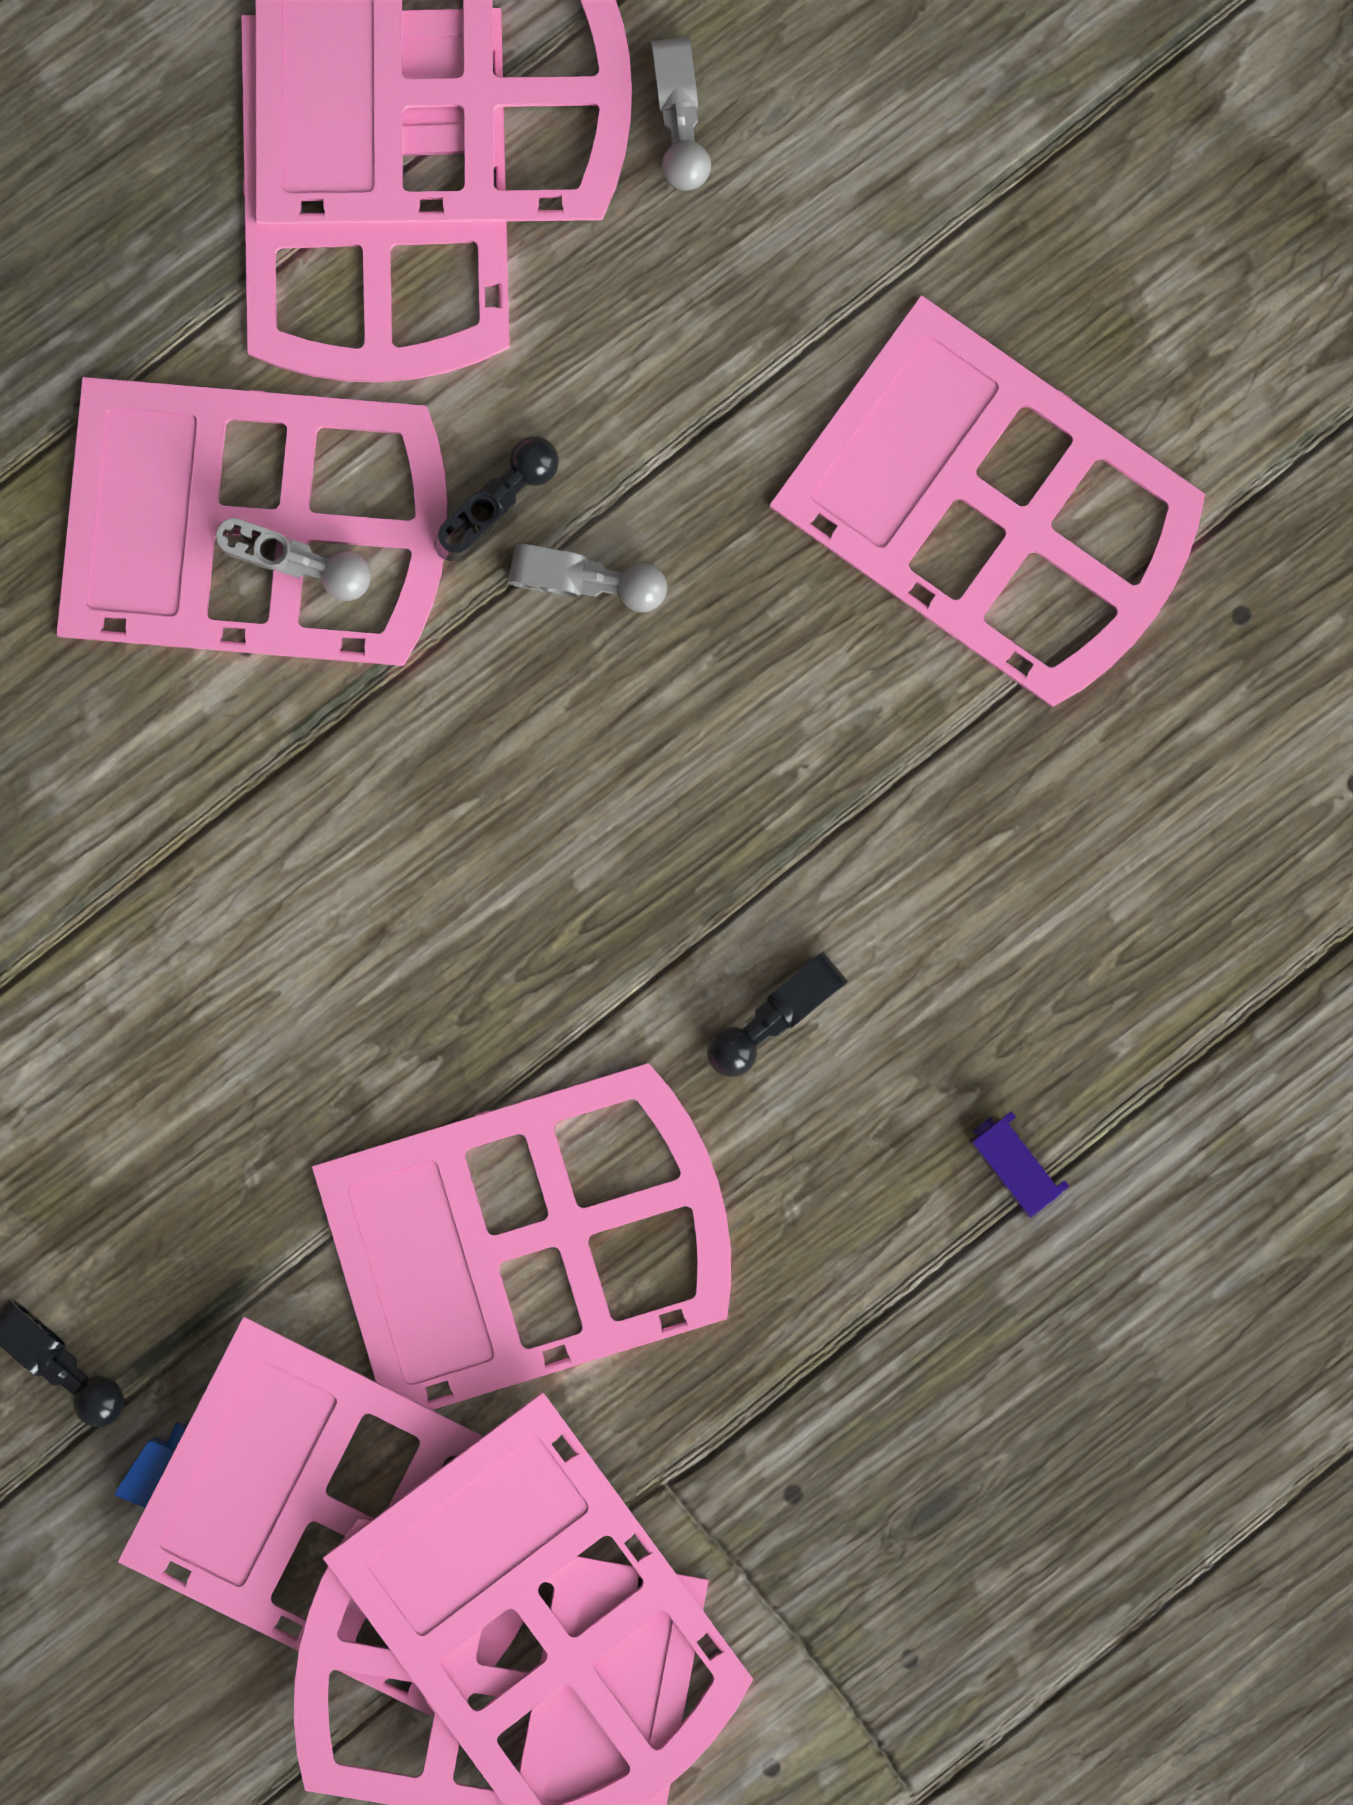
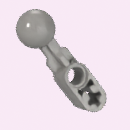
M690 37L651 41L659 110L662 112L664 127L671 132L672 146L665 152L662 160V171L667 182L674 188L683 191L694 190L702 186L708 179L711 171V160L705 148L696 143L693 128L698 123L696 109L698 108V98Z
M236 518L225 520L218 527L216 534L217 542L220 549L228 556L296 578L308 575L320 579L327 593L340 601L358 599L369 588L371 582L369 565L356 553L343 551L327 558L313 553L308 544ZM235 528L241 529V536L250 541H253L254 533L260 535L254 544V555L247 554L250 547L241 542H237L234 548L229 547V541L224 537L226 532L232 534ZM268 541H277L283 546L282 556L275 561H268L261 555V548Z
M515 544L508 584L568 597H580V594L596 597L602 592L619 595L626 607L641 613L656 609L666 597V578L661 570L652 564L636 563L626 568L623 572L607 570L603 563L587 560V557L580 554L528 544Z

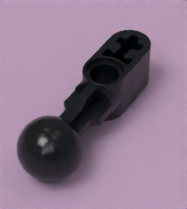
M530 436L520 440L511 451L510 469L500 479H490L441 525L434 541L437 554L447 561H457L463 558L516 504V495L526 485L539 486L550 481L556 474L559 466L558 453L553 444L539 436ZM474 506L485 507L490 513V519L487 521L476 520L471 513V508ZM464 526L467 531L463 534L459 544L454 543L450 546L446 542L448 536H455Z
M823 951L766 998L767 1001L755 1010V1018L742 1029L726 1027L717 1031L711 1037L707 1047V1057L710 1065L716 1072L727 1077H737L747 1073L756 1061L758 1045L769 1036L779 1037L788 1028L792 1029L843 987L848 980Z
M9 1298L0 1309V1347L32 1374L44 1377L53 1386L62 1385L73 1395L74 1411L83 1423L93 1427H103L113 1423L120 1416L124 1406V1396L120 1386L108 1377L93 1376L89 1378L77 1367V1359L65 1349L66 1344L22 1304Z

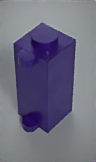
M1010 1111L996 1122L990 1117L973 1130L977 1137L970 1141V1144L1024 1214L1031 1218L1059 1197L1069 1185L1065 1180L1058 1185L1054 1184L1009 1125L1016 1118L1013 1112Z

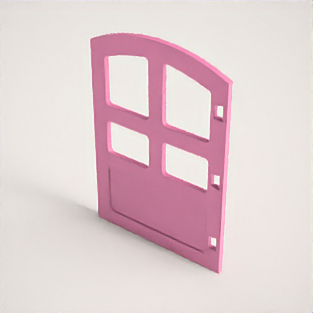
M256 0L257 225L603 220L616 190L625 160L631 125L632 82L630 55L623 20L616 0H580L596 50L599 72L595 76L501 78L495 76L493 73V0H463L464 73L459 78L408 79L402 75L403 0ZM596 106L599 109L596 135L580 187L574 190H497L494 187L495 109L498 107ZM459 107L463 109L465 185L460 191L408 192L404 190L403 112L408 108ZM539 198H562L563 210H539ZM420 200H443L444 211L419 212ZM301 201H323L325 213H301Z
M493 8V73L500 78L503 77L501 8ZM464 10L402 11V75L408 79L461 77L464 73ZM241 15L244 133L243 195H245L248 355L276 367L312 377L345 382L381 383L415 380L448 373L479 363L509 349L507 221L257 225L256 15ZM459 107L408 108L403 112V156L465 154L463 109ZM498 107L494 111V169H496L497 190H506L504 107ZM473 243L477 245L479 323L476 326L450 336L400 348L395 347L392 343L391 249L396 245ZM360 247L363 250L364 345L359 349L334 346L306 340L279 331L277 329L276 298L277 251L284 248ZM498 286L499 308L486 307L485 287Z
M921 295L769 507L1048 705L1054 707L1083 690L1109 670L1137 642L1156 618L1173 591L1188 560L1199 527L1205 493L1073 402L1063 392L1056 390ZM1023 407H1027L1071 438L1072 444L1030 503L1026 506H1019L979 478L976 470L1018 411ZM1097 460H1104L1167 506L1158 543L1140 583L1137 585L1128 583L1054 531L1051 526L1053 519ZM956 500H961L1002 528L1005 532V537L964 595L958 600H953L910 569L909 563L951 504ZM818 514L837 527L832 533L831 538L811 524ZM1030 553L1039 554L1116 610V617L1098 635L1079 651L1053 668L1040 662L989 626L984 620L987 611ZM916 583L935 596L930 602L929 607L908 593ZM1014 652L1033 665L1027 676L1006 662Z
M82 377L57 636L404 666L422 634L433 607L444 559L435 550L434 541L441 525L448 519L446 475L439 440L428 407L424 405L268 393L259 390L244 391ZM229 421L283 424L287 427L280 505L276 509L224 506L219 503L225 432ZM321 428L401 435L410 463L414 488L415 517L410 521L313 513L310 510L317 432ZM236 518L278 532L287 538L305 544L325 542L409 550L412 556L406 579L385 630L380 634L304 628L300 626L299 617L303 576L296 578L276 570L273 571L270 612L266 623L256 624L210 619L208 617L214 545L218 527L225 520ZM235 528V531L230 535H241V529ZM255 533L253 534L254 537H259V536H260V535L255 534ZM277 541L275 560L279 559L283 554V546ZM105 618L126 620V632L103 631ZM224 628L245 630L246 642L221 641ZM343 638L365 640V653L341 651Z
M649 1063L491 1112L490 1110L484 1111L465 1120L312 1166L377 1383L397 1393L401 1392L413 1398V1401L431 1410L727 1319L731 1290V1246L727 1214L719 1182L707 1149L690 1116L672 1089ZM634 1099L638 1101L668 1145L680 1169V1177L677 1180L593 1206L579 1207L576 1203L554 1130L556 1123L627 1100ZM521 1134L526 1138L548 1210V1217L541 1222L502 1234L492 1235L486 1227L467 1164L466 1152L474 1147ZM683 1206L690 1207L693 1211L697 1242L696 1295L692 1299L621 1321L614 1320L610 1315L589 1246L590 1236ZM550 1247H556L559 1249L582 1322V1331L540 1346L525 1348L521 1343L504 1287L500 1265L514 1258ZM682 1309L683 1316L686 1319L685 1322L661 1328L662 1324L659 1315ZM565 1344L569 1357L545 1365L543 1351ZM448 1381L452 1394L428 1400L429 1396L426 1387Z
M244 1316L118 1562L299 1651L306 1619L273 1603L271 1595L306 1526L310 1522L320 1523L345 1536L358 1517L374 1519V1517L329 1496L326 1492V1487L361 1418L365 1414H372L416 1436L420 1441L388 1508L442 1468L449 1456H458L482 1438L483 1435L413 1401V1398L401 1392L397 1393ZM170 1561L191 1571L187 1584L163 1572ZM352 1597L347 1605L337 1635L342 1640L356 1642V1637L366 1616ZM506 1610L481 1629L476 1660L479 1663L495 1666L508 1649L524 1622L515 1610ZM281 1615L302 1625L298 1638L274 1627L277 1625ZM338 1670L431 1717L434 1716L433 1710L425 1701V1696L413 1682H411L407 1693L385 1682L388 1678Z
M543 1392L323 1556L327 1565L425 1696V1701L433 1712L436 1711L504 1805L543 1804L499 1746L497 1738L503 1731L564 1685H569L574 1689L627 1761L629 1770L626 1774L602 1787L555 1805H642L669 1786L712 1744L737 1710L753 1681L748 1671ZM560 1435L565 1438L576 1453V1455L570 1457L565 1462L552 1446V1443ZM633 1534L636 1535L648 1552V1554L638 1560L634 1558L624 1544ZM611 1536L641 1576L642 1584L637 1590L578 1635H569L539 1595L538 1587L600 1538ZM513 1609L519 1614L544 1648L546 1658L484 1707L478 1710L473 1709L441 1667V1661L503 1612ZM663 1611L668 1613L710 1670L713 1679L694 1709L661 1747L653 1748L594 1670V1663L645 1622ZM705 1633L709 1635L720 1650V1653L715 1654L710 1659H708L697 1644V1641Z
M358 1517L340 1544L372 1519ZM577 1556L544 1582L551 1583L554 1588L550 1610L569 1635L575 1636L637 1590L638 1577L641 1578L633 1565ZM327 1566L307 1614L299 1645L294 1681L295 1739L305 1791L388 1805H504L493 1789L460 1784L454 1781L453 1775L459 1742L436 1711L433 1716L424 1767L420 1775L412 1776L341 1764L334 1760L328 1713L329 1674L333 1670H343L413 1683L414 1681L389 1648L346 1641L338 1637L337 1632L351 1596L330 1567ZM676 1573L703 1610L709 1580ZM662 1611L597 1659L594 1663V1670L651 1747H661L682 1724L695 1650L668 1613ZM481 1630L441 1661V1667L467 1702L470 1695L475 1693L497 1697L528 1673L526 1671L479 1663L476 1660ZM542 1648L540 1663L546 1658L544 1648ZM562 1686L530 1711L519 1773L543 1805H555L579 1797L604 1786L628 1772L629 1764L571 1686ZM670 1785L642 1805H667Z

